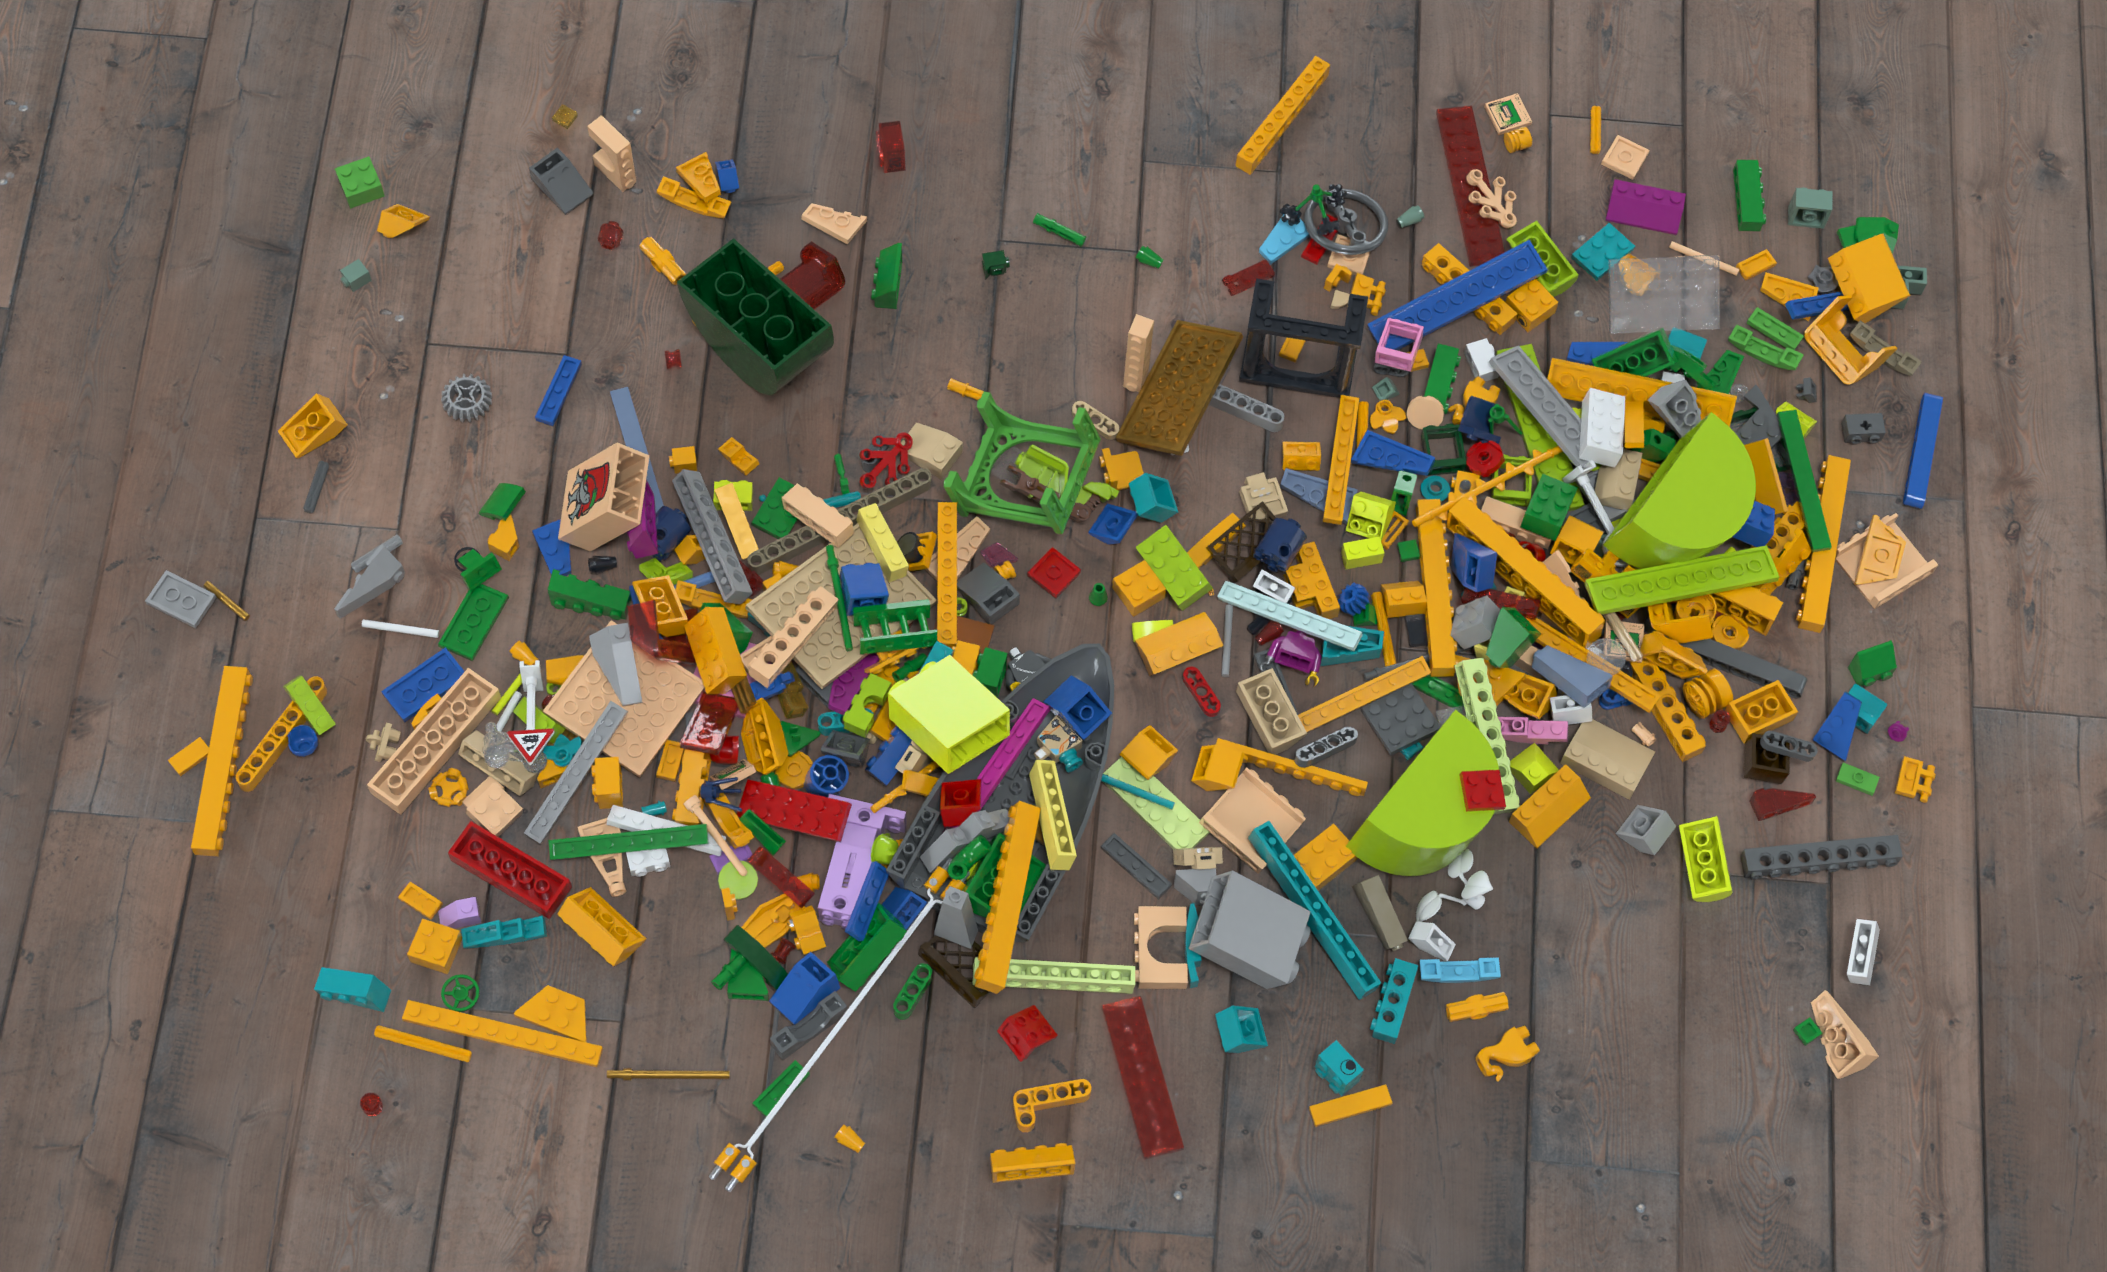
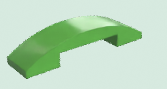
M1739 325L1735 326L1728 341L1744 353L1761 362L1778 368L1796 370L1804 354L1788 347L1785 350L1752 336V331Z

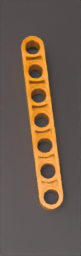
M318 676L311 677L307 683L319 701L322 702L327 694L324 681ZM321 686L319 690H313L314 687ZM293 701L238 770L235 779L242 791L250 792L256 788L288 746L289 732L294 727L305 724V715ZM297 716L296 720L289 721L291 717ZM280 732H286L283 736H278ZM269 747H274L272 751L266 752ZM262 762L261 766L254 767L256 763ZM245 778H250L248 782H242Z

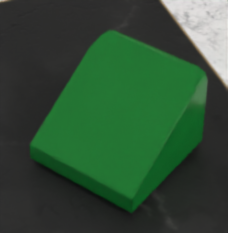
M1367 604L1365 606L1366 609L1361 610V614L1356 613L1353 616L1354 626L1376 625L1375 606Z

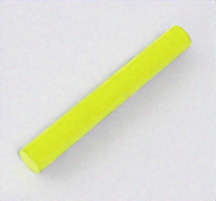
M521 673L491 712L498 716L515 691L522 684Z

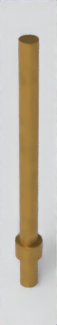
M623 1068V1070H607V1078H623V1081H632V1079H729L730 1071H660Z

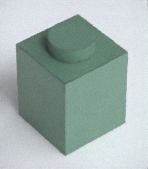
M359 259L340 270L342 278H340L341 282L346 288L349 287L352 292L372 281L369 271Z

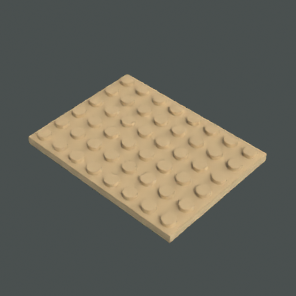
M858 523L853 526L854 534L839 548L832 543L829 544L834 546L835 557L838 558L839 577L842 566L848 564L864 565L865 563L878 564ZM826 547L746 604L745 609L772 637L778 630L781 631L785 627L784 623L790 616L793 618L798 606L801 603L805 604L807 602V597L811 591H816L821 586L835 596L831 571L827 566L828 556ZM882 570L889 593L887 604L929 599L930 608L936 604L937 600L909 571H907L905 577L888 582ZM838 608L834 610L793 658L821 689L869 655L860 654V638H864L862 627L853 625V616H847L853 650L846 651ZM907 620L908 624H910L912 621H914V620ZM899 621L888 623L890 633L901 629ZM881 624L869 625L872 637L883 636ZM789 634L790 637H796L794 634Z

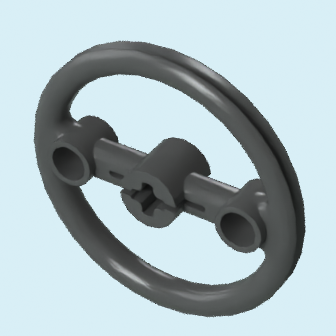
M1342 189L1347 191V195L1342 198L1359 201L1376 214L1380 223V230L1377 236L1370 242L1365 240L1366 235L1364 232L1357 230L1355 226L1357 215L1353 210L1345 209L1340 203H1338L1336 208L1332 207L1331 204H1327V209L1334 212L1338 218L1337 221L1339 222L1340 229L1337 231L1341 234H1347L1350 238L1349 245L1335 243L1323 235L1317 234L1312 216L1314 209L1319 204L1310 200L1304 213L1305 227L1310 236L1324 248L1340 254L1357 255L1372 251L1384 241L1388 231L1387 216L1382 207L1368 195L1355 190ZM1323 195L1322 202H1325L1327 196Z

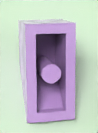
M476 897L456 900L438 911L440 924L453 929L481 923Z

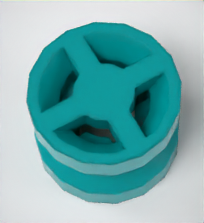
M1075 748L1065 751L1059 757V761L1064 763L1067 772H1072L1083 764V760L1077 756Z

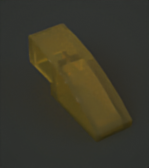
M790 661L781 673H792L795 681L787 684L784 692L777 694L786 719L803 717L809 708L801 693L804 686L792 661Z

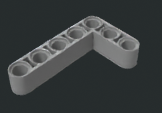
M1230 362L1209 405L1271 432L1280 431L1284 422V413L1281 410L1222 385L1230 370ZM1272 419H1277L1279 422H1273Z

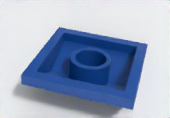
M1107 503L1088 533L1106 544H1118L1138 514L1136 511Z

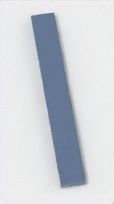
M628 387L610 391L625 445L648 455ZM649 458L646 479L654 493L655 512H657L664 505Z

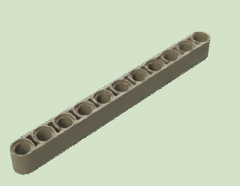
M926 468L918 469L838 509V512L844 517H849L853 522V526L857 524V515L853 513L863 507L876 503L882 514L928 491L932 485L931 472ZM925 478L927 481L922 482L920 479ZM910 487L909 490H904L903 488ZM887 495H893L894 497H893V498H887L886 496H887ZM806 525L749 554L747 560L749 571L754 575H760L772 569L774 562H786L828 540ZM806 536L811 537L809 540L803 539ZM794 545L793 548H787L786 546ZM772 553L778 554L775 557L769 556ZM760 562L759 565H753L752 563Z

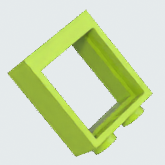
M1503 454L1505 462L1500 468L1506 469V463L1508 462L1517 467L1532 458L1525 456L1510 457ZM1498 470L1492 473V479L1498 477ZM1525 473L1524 491H1500L1493 487L1491 489V498L1512 506L1528 507L1531 500L1532 476Z

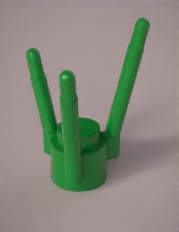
M1495 404L1490 410L1491 418L1488 420L1490 423V434L1494 435V423L1507 421L1519 435H1522V431L1506 414L1504 408L1499 404Z

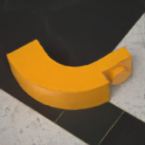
M720 793L719 797L715 798V800L730 804L724 793ZM704 800L718 828L726 836L727 841L734 849L747 845L754 838L751 830L743 825L734 810L713 803H706Z

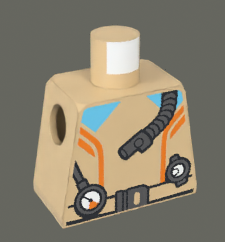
M1056 715L1038 736L1037 744L1040 749L1034 753V756L1037 760H1045L1049 756L1057 763L1059 762L1060 755L1071 748H1075L1076 751L1082 748V739Z

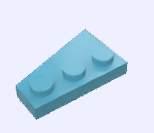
M1280 219L1259 248V253L1271 265L1310 237L1305 223L1300 219L1299 224L1290 226L1288 220L1283 222Z

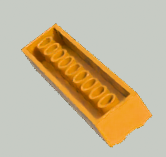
M1463 497L1449 510L1446 528L1453 534L1458 533L1497 552L1495 572L1514 589L1525 592L1526 599L1568 637L1586 649L1601 637L1605 622L1603 616L1589 607L1586 600L1580 599L1571 587L1563 584L1561 579L1556 574H1552L1543 562H1538L1528 549L1520 546L1517 539L1510 537L1501 525L1495 524L1486 512H1482L1477 507L1474 501Z

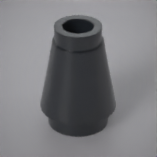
M592 556V558H588L590 573L599 574L617 568L616 557Z

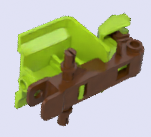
M1032 444L1026 452H1021L1014 463L1017 465L1016 467L1009 465L1006 469L1018 476L1015 485L1003 479L999 483L1039 503L1046 487L1053 488L1060 500L1067 483L1069 467L1064 460ZM1087 483L1081 487L1069 518L1076 522L1087 520L1091 512L1101 502L1105 503L1109 499L1114 500L1119 491L1106 483Z

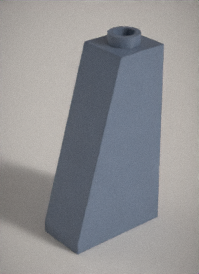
M1548 645L1542 650H1537L1533 655L1532 668L1552 684H1555L1556 687L1583 708L1610 687L1613 677L1611 674Z

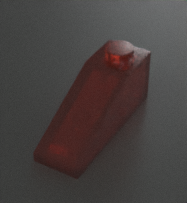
M1764 788L1753 792L1749 802L1758 821H1762L1811 805L1816 796L1812 793L1774 788L1764 790Z

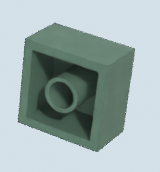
M1805 187L1796 188L1788 206V225L1824 229L1832 212L1833 191H1826L1824 189L1814 190Z

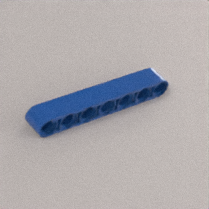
M1925 392L1922 396L1903 505L1920 509L1924 506L1943 397Z

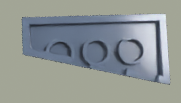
M1286 468L1280 488L1324 512L1328 481ZM1347 487L1342 523L1346 525L1353 496L1358 491L1351 487Z

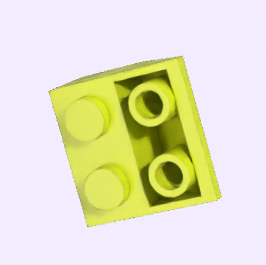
M1365 492L1355 494L1346 531L1367 538L1380 537L1382 541L1392 520L1396 502Z

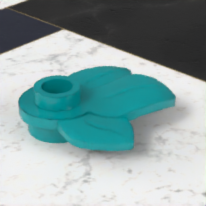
M560 734L554 745L545 746L543 752L547 759L553 760L559 767L569 765L573 756L581 747L582 741L580 737L570 741L566 736Z

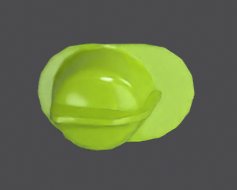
M889 833L881 834L875 839L871 849L872 862L877 861L879 864L889 865L899 846L896 840L890 838Z

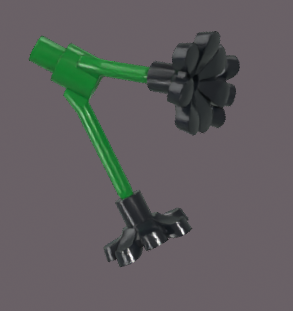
M1331 184L1329 185V190L1325 191L1319 185H1313L1309 196L1298 206L1292 205L1290 207L1289 204L1283 205V208L1280 209V213L1284 215L1281 217V220L1283 222L1288 220L1290 226L1299 224V218L1302 215L1300 209L1308 201L1313 200L1319 204L1323 216V224L1319 225L1317 234L1326 235L1327 231L1331 233L1334 230H1339V222L1337 220L1331 222L1329 216L1326 215L1322 203L1323 195L1327 196L1325 202L1336 208L1338 203L1341 205L1345 203V199L1342 197L1347 195V191L1342 190L1343 186L1341 184L1336 186Z

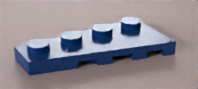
M1369 430L1366 431L1351 458L1352 464L1405 471L1425 476L1428 475L1435 462V457Z

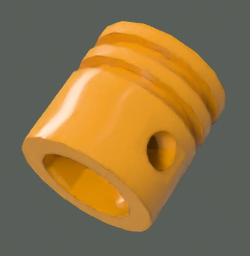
M1524 126L1504 133V143L1507 151L1513 153L1532 146V137L1527 127Z

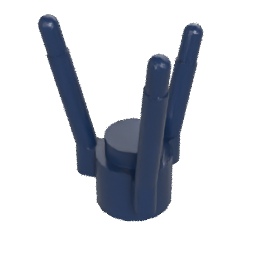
M738 777L706 781V783L702 784L700 794L706 803H713L739 812L742 811V808L715 800V798L719 797L720 793H741V789L721 790L719 786H716L737 781Z

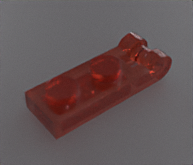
M1265 259L1233 275L1225 276L1222 282L1224 286L1229 288L1228 292L1230 295L1234 296L1255 286L1256 278L1268 280L1275 277V272Z

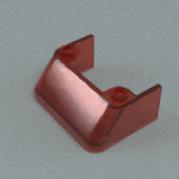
M655 600L627 606L630 626L629 635L635 645L657 660L688 665L696 664L686 632L685 634L664 636V639H659ZM698 608L684 610L688 618L687 622L698 614Z

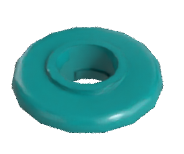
M1433 475L1423 480L1421 493L1425 499H1440V502L1448 497L1450 486L1444 478ZM1437 485L1441 490L1435 492L1430 487Z

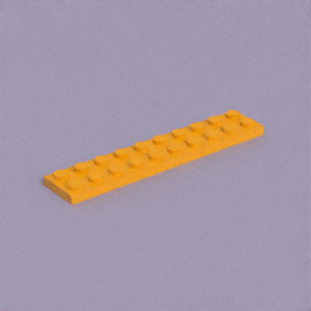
M1556 358L1551 360L1547 379L1565 399L1582 402L1589 388L1625 396V401H1643V414L1656 418L1661 417L1649 403L1648 399L1661 387L1672 384V382ZM1690 386L1697 397L1696 403L1701 411V420L1712 412L1730 427L1737 396Z

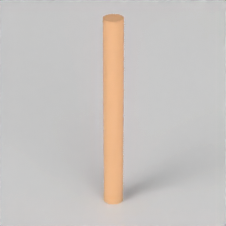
M1673 241L1669 247L1737 276L1740 270Z

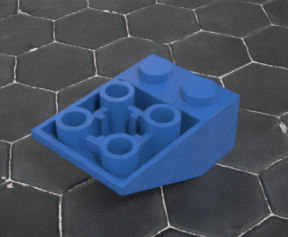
M1455 533L1451 569L1463 586L1475 592L1493 588L1497 552Z
M810 952L794 965L769 1002L795 1025L813 1011L820 1001L841 987L836 974Z

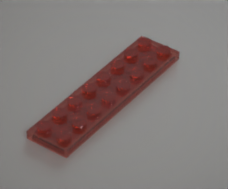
M1141 996L1102 1005L1144 1160L1184 1150Z

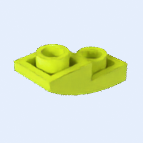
M1173 620L1132 623L1133 641L1135 642L1139 638L1173 625Z

